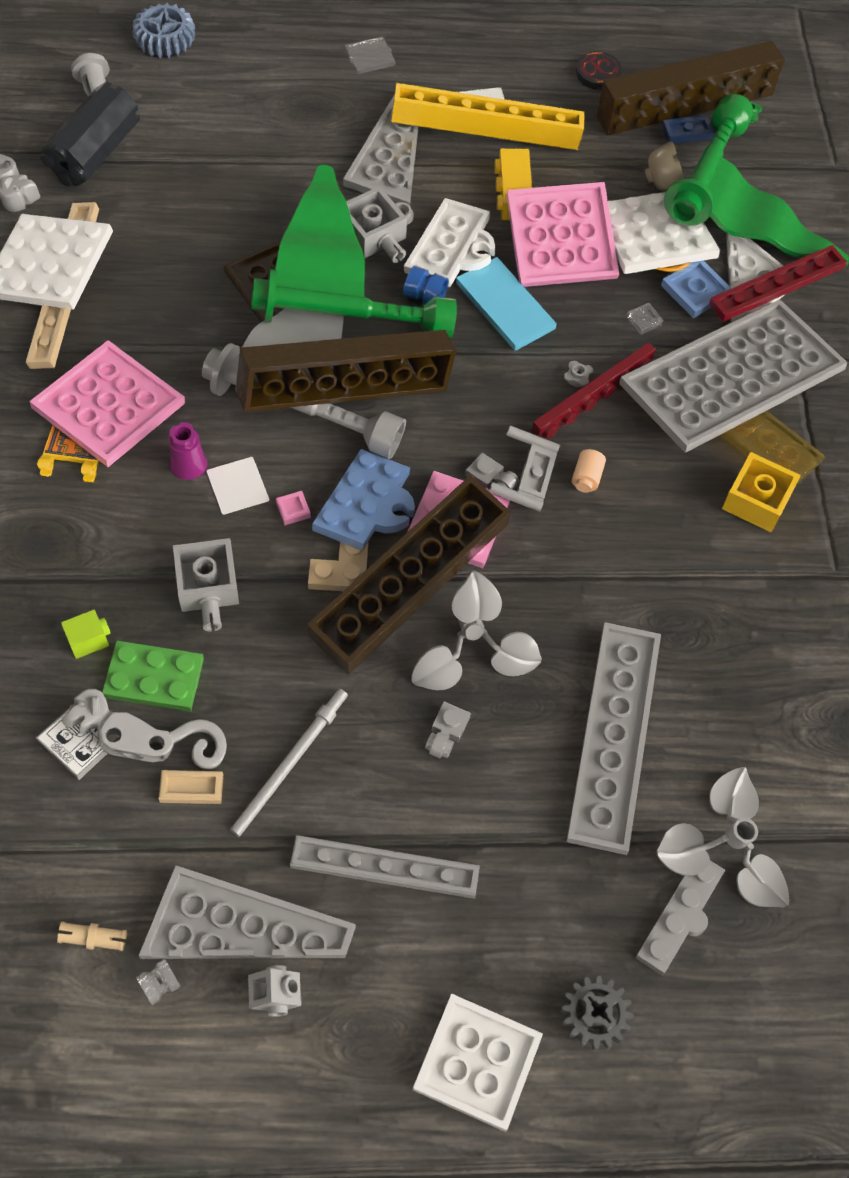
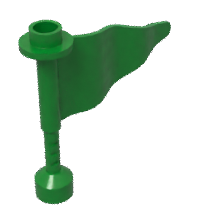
M739 94L724 96L712 114V124L717 132L711 144L705 148L690 179L675 181L665 193L664 207L669 216L677 223L688 226L699 225L711 217L719 228L730 235L765 240L786 254L799 258L806 257L833 245L845 258L847 266L849 256L830 241L808 231L784 200L751 186L742 177L735 165L722 158L723 150L729 138L742 135L747 130L753 117V107L747 98Z
M319 165L282 238L276 270H269L268 279L254 278L251 310L265 311L264 322L268 323L272 321L274 307L362 319L374 317L420 323L424 331L446 330L451 339L456 322V299L434 296L420 308L374 302L369 298H364L365 259L353 228L348 205L337 185L334 169L329 165Z

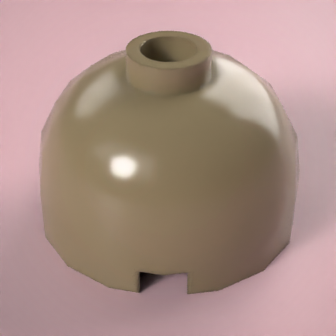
M672 141L657 147L649 156V168L644 169L648 183L653 182L655 187L662 192H666L675 181L684 179L680 161L675 156L677 152Z

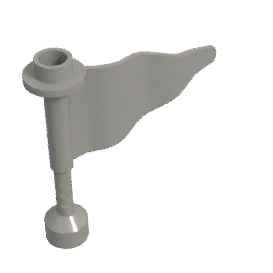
M283 309L272 317L271 323L264 321L259 323L251 331L242 347L341 339L344 316ZM230 343L226 345L222 351L213 348L208 353L203 364L202 377L210 380V390L218 396L223 395L231 384L236 385L240 347ZM331 403L290 407L310 416H320L363 434L369 451L387 459H391L394 456L406 426V419L387 411L368 419Z

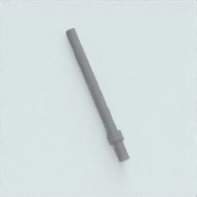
M338 689L326 705H322L316 712V719L231 827L230 831L237 837L242 835L324 726L331 724L336 717L335 712L348 696L345 691Z

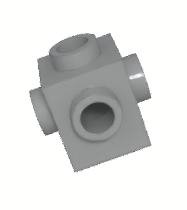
M275 965L267 967L266 970L248 975L249 1009L268 1011V1016L277 1017L285 1016L288 1014L289 1009L301 1006L299 972L286 971V966Z

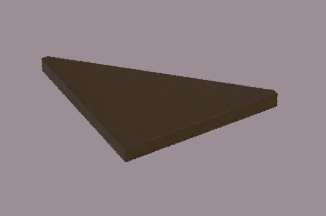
M282 240L224 265V272L250 308L254 278L268 279L269 270H276L278 252ZM274 307L273 316L280 313L284 308ZM252 310L260 322L264 321L265 311Z

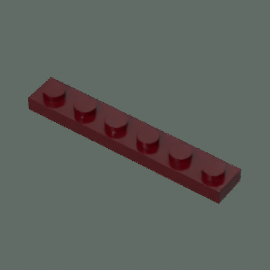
M831 245L713 296L710 299L709 305L724 322L845 268L847 261Z
M648 342L533 422L531 434L544 439L553 437L559 428L565 424L570 425L579 414L584 411H590L602 398L610 397L616 388L621 386L619 383L622 376L652 362L655 348Z

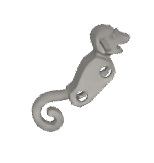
M0 154V199L3 207L10 212L24 210L25 205L32 204L40 198L37 186L26 175L19 174L16 163L12 158Z
M86 689L74 698L75 705H70V710L62 718V723L67 727H73L81 723L79 725V732L81 734L96 728L101 748L114 756L152 763L164 761L172 752L174 743L198 732L206 733L213 738L215 752L212 757H205L203 750L207 747V741L199 739L192 749V760L197 767L204 770H212L220 765L226 753L227 745L224 733L211 721L197 719L184 723L171 732L157 730L127 712L109 711L104 694L97 689ZM109 735H117L120 740L110 742L107 740V737ZM151 743H159L162 749L153 750L149 745Z

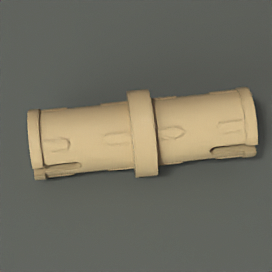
M62 921L59 930L72 932V935L58 933L57 942L85 945L86 949L89 950L100 947L123 951L125 942L112 941V938L126 939L127 930L102 928L97 923H91L90 926Z

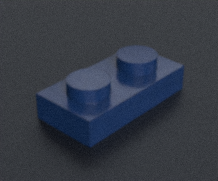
M708 115L663 120L662 129L667 143L671 141L674 144L713 139L714 129Z

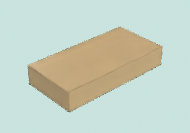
M161 770L159 802L221 804L223 771Z

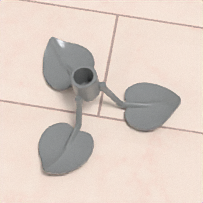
M472 570L452 599V611L458 618L461 629L457 633L458 640L454 654L452 655L450 649L443 645L430 648L419 658L414 666L411 681L416 686L431 690H445L453 687L462 675V666L456 659L460 656L464 638L477 640L483 636L491 647L496 650L491 658L492 666L496 671L506 676H520L529 673L541 663L542 658L537 643L527 633H509L503 637L500 646L489 636L487 630L484 629L482 620L490 621L495 619L501 611L502 600L498 590L491 581L479 572Z
M746 767L734 769L720 777L714 783L709 793V802L712 810L716 814L727 815V821L733 823L726 829L725 835L704 844V837L699 829L690 824H678L670 828L663 836L656 850L657 857L671 871L680 875L694 876L705 871L710 865V858L706 852L707 849H711L724 842H727L735 849L745 848L743 864L746 868L738 873L736 879L740 895L748 903L758 907H786L789 905L788 887L777 863L763 854L756 855L749 862L751 850L754 848L751 842L758 836V828L750 819L758 811L759 799Z

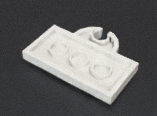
M445 198L405 263L404 273L409 274L411 268L416 265L429 270L431 276L437 273L449 279L448 287H450L460 270L474 271L488 266L491 263V256H495L494 239L488 232L484 231L490 219V211ZM483 250L488 254H478L476 252Z

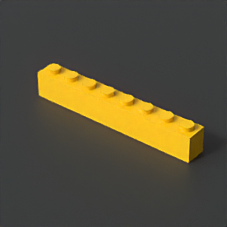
M396 83L391 122L578 150L584 131V112Z

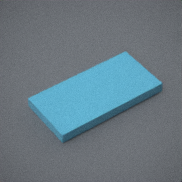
M498 257L492 259L488 266L480 270L469 271L456 278V284L514 351L556 329V322Z

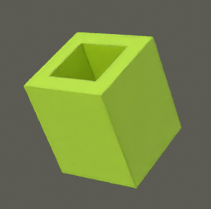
M95 609L61 622L76 659L109 646L106 635L111 634L105 618H98Z

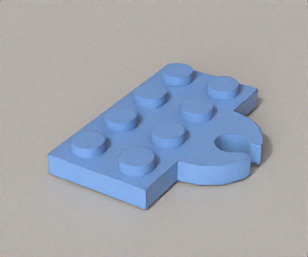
M361 449L314 520L312 531L363 551L375 531L394 533L409 526V517L414 518L415 510L413 497L407 490L402 488L410 474V467ZM395 511H403L407 516H397L393 513Z

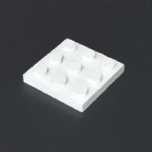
M451 994L414 1084L413 1091L506 1132L543 1034Z

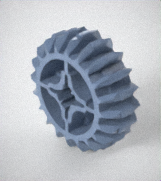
M167 2L165 5H160L159 3L157 6L149 5V9L142 8L141 13H137L136 19L133 20L132 32L138 48H141L143 53L149 52L151 57L158 55L159 58L162 56L170 58V55L175 54L178 56L180 51L186 52V48L191 47L195 37V26L190 13L185 12L184 8H178L177 4L169 6Z

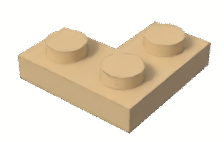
M340 542L339 561L310 559L308 589L344 591L367 570L368 543L362 551Z

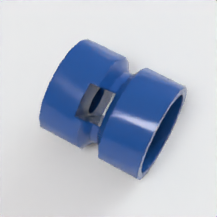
M414 265L406 278L403 296L414 301L422 299L423 304H426L434 296L445 297L449 279L437 273L431 276L429 270Z

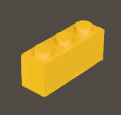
M500 149L499 159H495L494 172L499 174V177H496L495 187L496 192H500V195H497V210H501L502 220H510L506 196L507 191L532 188L529 149Z

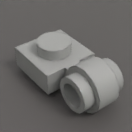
M481 453L466 469L465 476L471 475L486 489L494 482L516 490L519 483V478L515 473L511 471L503 472L504 466L484 453Z
M443 702L431 730L437 734L431 733L425 749L430 751L429 754L440 759L442 757L448 758L454 742L449 739L459 742L471 713Z

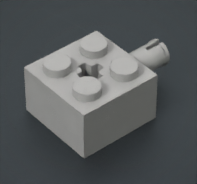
M378 186L346 201L364 259L384 250L394 263H398L397 258L399 261L403 260L406 251L402 249L398 242L406 239L407 218L384 190Z
M230 538L173 545L178 597L182 612L202 609L203 629L205 631H212L211 620H213L215 631L221 629L222 623L219 607L239 604Z

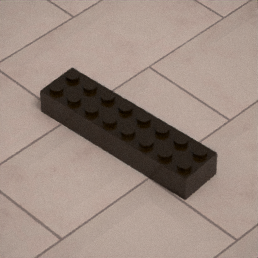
M768 41L603 81L597 118L608 136L663 123V120L684 118L715 110L719 101L729 94L742 95L749 101L766 98L774 93L785 59L774 42Z
M446 330L240 347L235 391L244 412L447 391L457 349Z
M469 475L307 624L308 636L349 675L508 526L511 511L475 478Z

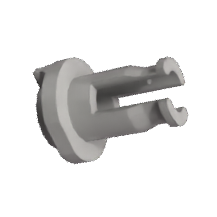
M95 53L82 54L71 65L74 79L83 84L87 96L99 85L106 82L105 77L110 71L109 64L104 56Z

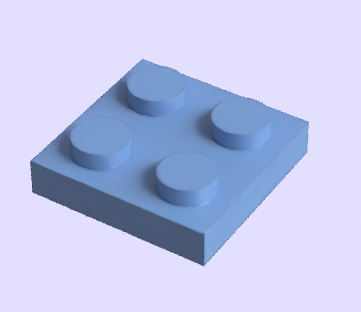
M704 261L691 262L684 269L678 270L664 278L661 284L693 318L711 308L709 305L711 297L732 289Z

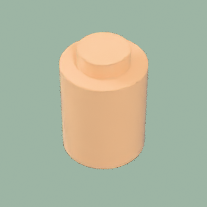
M587 449L581 451L572 477V484L578 491L588 493L598 488L606 462L605 456L596 450Z

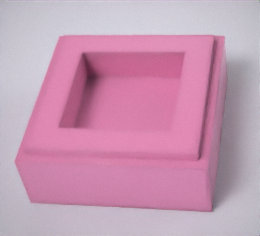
M302 491L276 498V504L284 525L311 518V513Z

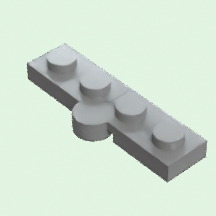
M710 861L709 867L702 873L694 876L684 875L635 958L661 976L665 974L686 936L701 935L707 928L708 918L702 909L721 879L725 869Z

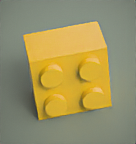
M750 452L728 493L722 509L772 533L801 475Z

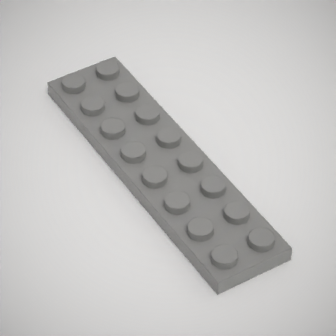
M604 623L566 842L627 855L629 852L661 634Z

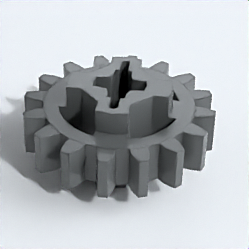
M597 976L594 983H591L590 979L585 977L582 981L583 987L576 982L571 987L575 995L566 993L564 1000L570 1005H565L561 1008V1013L568 1015V1018L562 1024L563 1027L571 1026L573 1028L569 1035L571 1039L577 1035L581 1037L579 1046L583 1047L587 1042H591L592 1050L596 1051L600 1043H603L605 1049L608 1050L612 1047L611 1039L619 1044L623 1040L620 1032L628 1033L631 1027L625 1021L631 1020L634 1016L633 1013L626 1011V1008L632 1002L631 1000H622L621 996L625 989L620 988L615 991L613 989L614 980L611 979L605 985L602 984L601 976ZM592 992L602 993L606 996H595ZM577 1002L582 1010V1018L579 1021L576 1016ZM614 1006H616L618 1012L617 1024L612 1016ZM600 1008L603 1012L602 1015L594 1018L591 1015L592 1011ZM587 1030H599L602 1034H593Z

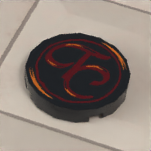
M600 51L589 52L582 55L578 60L576 68L577 78L583 85L591 89H597V87L603 86L604 80L620 77L622 67L620 62L608 53Z

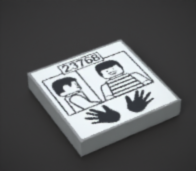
M69 708L37 736L36 739L67 770L80 780L108 753L101 748L96 728L81 734L79 732V725L81 723L73 727H67L62 723V718L70 710ZM109 735L107 740L117 742L120 738L117 735Z

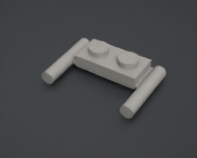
M509 426L506 436L527 443L531 447L528 450L517 491L492 482L489 492L540 512L560 445L516 427Z

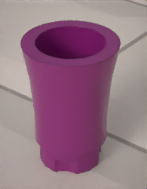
M186 422L172 426L169 432V466L171 472L183 480H192L200 477L205 472L208 462L202 450L198 433L193 429L192 424Z

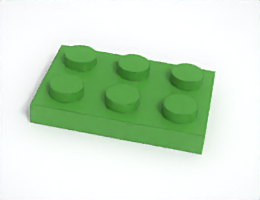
M117 641L102 693L106 699L191 712L204 661L203 654Z

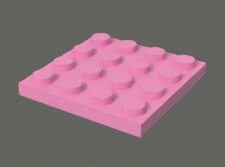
M605 182L507 191L506 196L518 277L523 287L618 278L619 269Z
M108 340L30 401V405L38 414L109 467L184 405L185 397Z

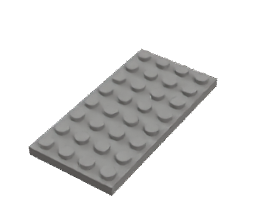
M779 299L622 376L619 384L686 453L845 370L848 362Z

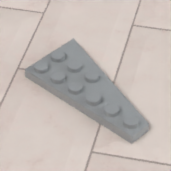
M393 96L343 178V186L362 193L380 186L395 204L404 202L410 206L419 126L391 122Z
M175 866L139 957L140 959L345 958L356 924L180 866Z

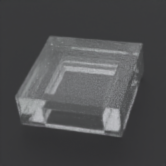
M650 303L628 311L627 318L640 335L660 327L663 319Z

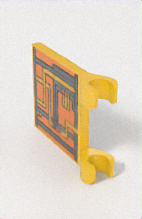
M52 425L43 455L37 463L38 468L41 469L40 475L51 476L54 460L83 463L81 467V473L84 475L83 481L94 482L99 460Z

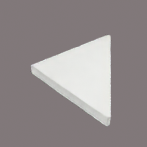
M726 233L729 286L731 288L783 267L781 263L750 238L736 237ZM783 296L731 318V323L779 300Z

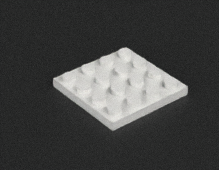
M666 192L608 201L616 257L624 274L718 258L720 250L704 222L699 225L688 226L677 223L669 216L664 207Z
M21 214L0 253V300L74 310L113 232L110 224Z

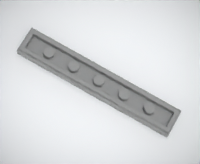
M298 835L295 838L290 868L473 899L476 896L480 865Z

